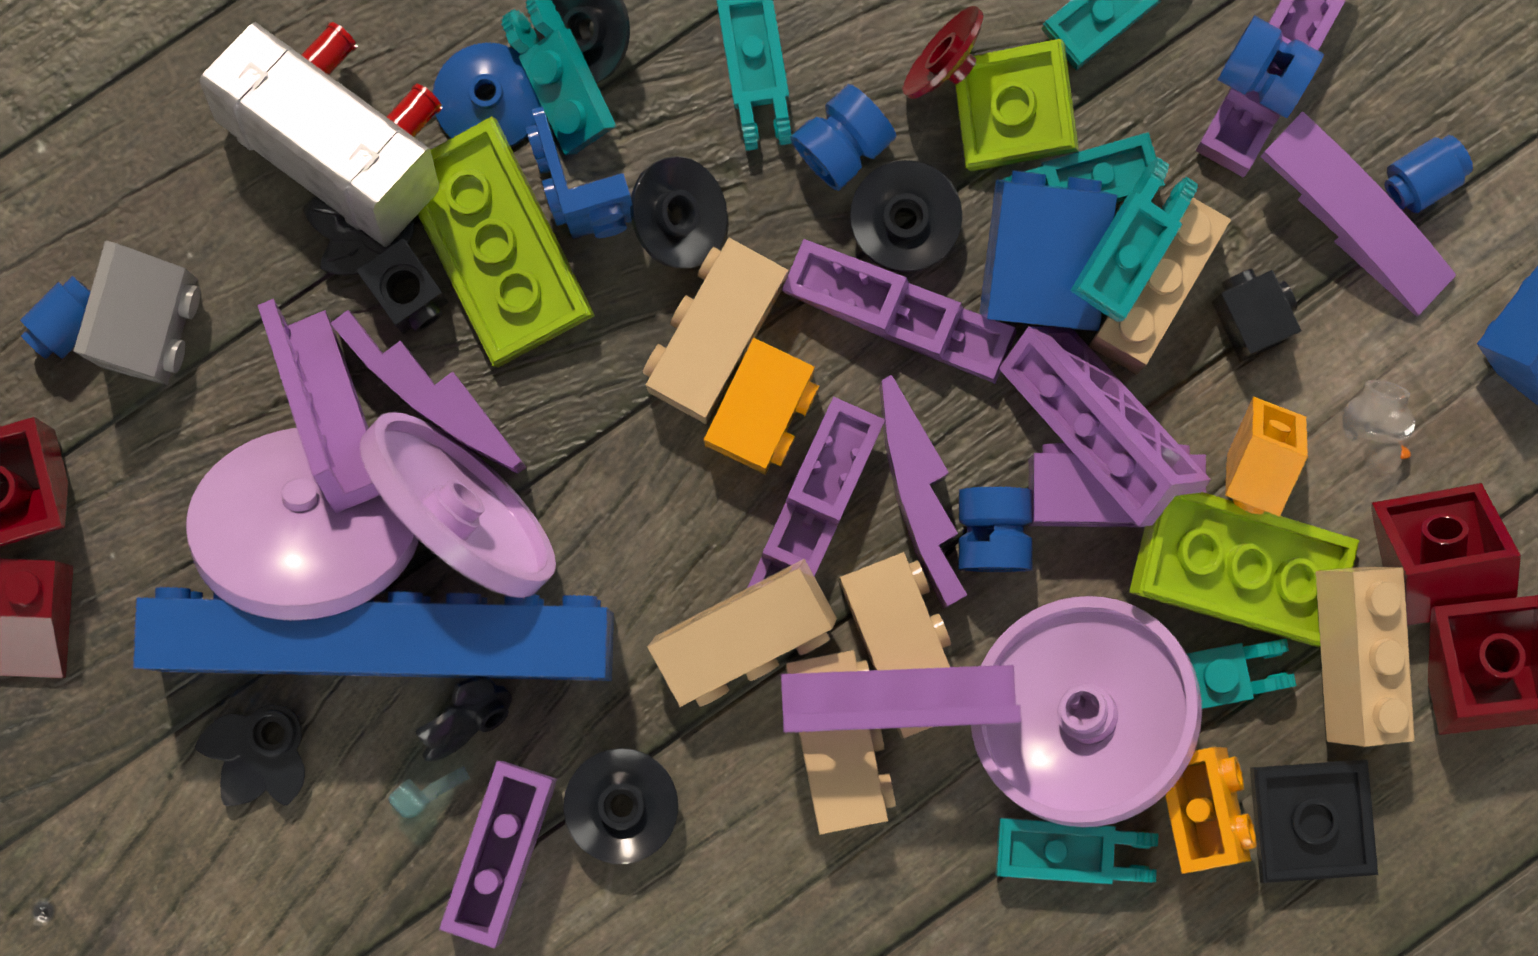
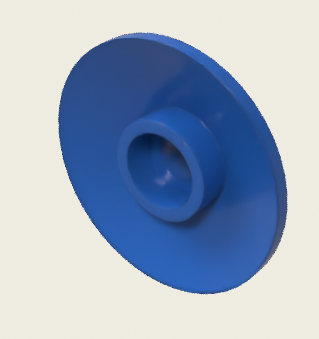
M479 43L458 51L442 66L434 83L433 94L442 105V110L436 114L437 120L450 138L457 136L491 116L497 119L510 147L517 145L528 136L526 127L536 124L532 109L541 107V103L518 57L521 54L517 50L497 43ZM483 84H491L496 88L494 97L488 101H482L476 97L477 89Z

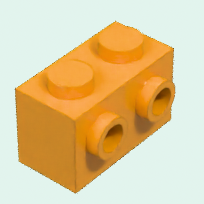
M1211 747L1194 751L1184 773L1165 794L1182 874L1252 861L1249 849L1256 848L1255 830L1250 815L1241 814L1237 796L1238 791L1244 790L1243 775L1237 757L1229 758L1227 748Z

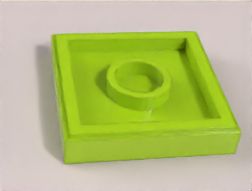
M1061 38L974 55L976 63L965 79L955 85L965 163L969 171L1079 152L1065 43Z

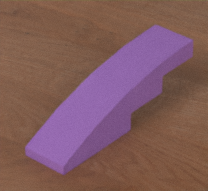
M1280 0L1268 23L1282 30V40L1284 42L1290 43L1298 39L1319 50L1346 0ZM1271 61L1266 72L1280 76L1283 70ZM1230 88L1195 151L1244 178L1281 115L1259 104V95L1254 90L1243 95Z
M1303 111L1260 156L1302 194L1298 200L1338 236L1334 242L1416 317L1423 312L1456 276L1455 272L1428 239L1387 193Z
M806 239L802 241L782 288L784 293L837 318L995 384L1001 372L999 367L1006 359L1017 333L1015 327L996 320L986 319L978 313L964 309L961 302L910 284L907 277Z
M349 310L330 323L365 365L419 415L467 448L516 474L526 468L453 371L437 384H434L401 341L382 353Z
M890 375L881 381L879 393L882 418L885 419L883 424L884 445L896 499L916 556L942 608L945 609L967 596L940 549V546L954 539L958 533L931 488L944 480L949 472L893 376Z
M833 396L748 587L804 558L815 577L885 419Z

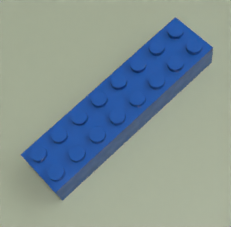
M156 587L155 598L136 599L133 668L157 672L434 678H473L483 676L489 677V679L612 681L614 613L608 607H601V600H597L596 596L567 595L563 596L562 606H544V599L539 598V595L528 597L504 595V605H487V598L481 597V594L447 593L446 604H430L431 597L423 596V593L388 592V603L374 602L373 597L359 606L335 615L306 620H282L262 617L243 611L229 604L214 592L213 599H203V592L191 591L190 588Z

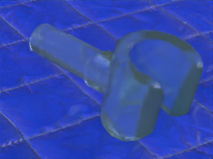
M462 766L430 783L422 791L409 778L390 794L388 800L402 817L413 818L419 815L440 794L470 779L465 767Z

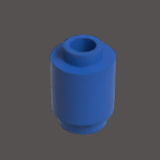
M1447 135L1442 139L1434 137L1387 167L1388 179L1384 183L1388 196L1400 209L1407 207L1412 212L1419 213L1465 183V177L1473 171V163L1469 153L1457 138L1452 135Z
M73 275L63 285L57 282L20 319L28 328L21 337L43 358L47 359L54 352L63 359L75 347L91 291Z

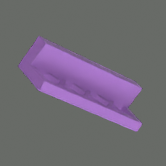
M274 299L259 304L258 308L312 476L332 509L337 514L380 496L381 494L376 489L365 469L360 453L361 437L369 428L335 329L330 324L332 321L327 312L324 310L288 325Z
M1056 326L1028 327L999 367L1000 371L1139 527L1153 525L1175 496L1201 493L1211 481L1072 328Z
M1014 665L781 674L783 733L1021 723V707L1016 705Z

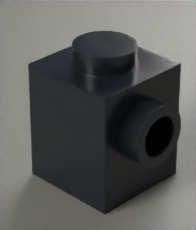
M1249 269L1222 282L1225 291L1221 292L1212 302L1240 362L1283 344L1302 331L1293 313L1297 311L1295 296L1286 281L1278 282L1273 270L1256 277L1253 269Z

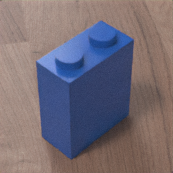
M1012 171L1011 181L996 179L979 314L991 320L1099 331L1102 312L1070 290L1114 219L1117 195L1101 191L1102 181L1095 179L1068 177L1067 187L1045 185L1046 174L1025 171Z

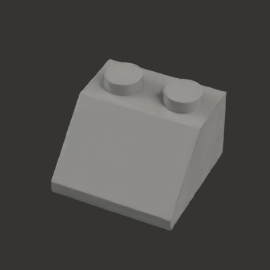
M105 240L73 352L103 369L168 385L171 372L177 373L183 362L185 341L180 339L186 318L192 319L198 309L201 294L200 287L196 286L198 278L186 268Z

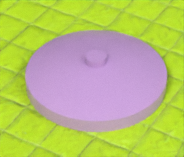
M397 412L381 415L363 434L360 441V453L365 469L376 489L413 534L448 564L481 585L513 597H528L535 594L554 574L556 566L555 555L546 533L534 514L511 486L465 445L426 421Z
M297 428L263 435L241 445L223 457L210 469L196 488L186 519V532L191 555L198 573L208 587L220 598L243 611L262 617L282 620H306L331 616L365 603L385 590L399 577L412 559L419 542V538L400 520L381 495L336 514L312 476Z
M1095 596L1072 597L1045 604L1012 624L997 639L981 666L1014 665L1016 705L1021 707V723L971 725L977 754L986 772L997 787L1020 807L1039 818L1075 827H1096L1126 820L1141 813L1161 799L1175 785L1192 758L1197 745L1202 719V699L1195 670L1182 646L1170 631L1156 618L1131 604L1116 599Z

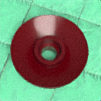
M970 6L954 16L926 45L923 52L912 65L904 81L903 93L908 98L916 99L933 91L947 80L956 85L971 72L976 63V58L970 52L979 36L984 16L977 6Z

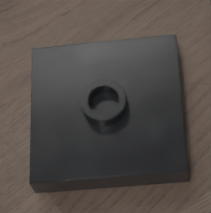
M1368 759L1250 767L1261 883L1378 875Z

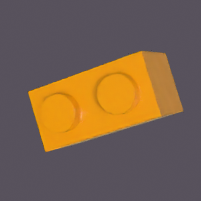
M753 337L704 438L705 446L765 475L771 463L781 467L795 439L794 435L787 432L796 412L806 416L820 385L811 382L815 366Z
M1253 396L1227 453L1225 496L1232 498L1235 505L1253 514H1263L1266 511L1280 517L1308 457L1306 416Z

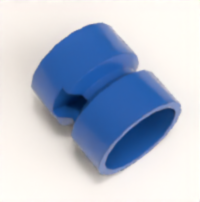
M1254 15L1217 80L1243 95L1254 90L1259 95V104L1288 118L1313 78L1323 59L1324 53L1298 39L1290 43L1284 42L1282 40V30ZM1271 61L1283 70L1280 76L1266 72Z
M847 84L825 104L827 119L816 116L814 119L808 120L790 136L794 148L808 166L827 185L837 191L841 190L853 179L862 168L860 156L874 159L897 136L894 128L881 110L868 96L852 84Z
M973 487L960 489L959 522L967 527V533L959 538L958 570L970 572L1031 571L1032 538L1024 533V527L1032 522V490L1019 487Z

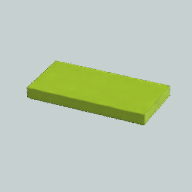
M491 116L431 149L439 190L418 213V216L492 366L498 368L594 317L595 314L497 119Z
M1205 492L1178 495L1172 499L1153 525L1145 526L1129 593L1321 648L1316 571L1353 568L1359 540L1283 516L1279 517L1266 511L1263 514H1253L1239 508L1231 500Z

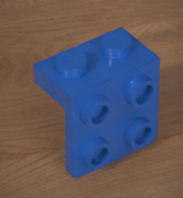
M541 106L532 109L536 124L526 127V131L540 173L543 174L551 171L552 178L543 180L542 184L556 226L567 223L573 239L594 233L595 238H606L627 229L626 223L631 222L630 206L633 204L624 173L569 189L544 108Z

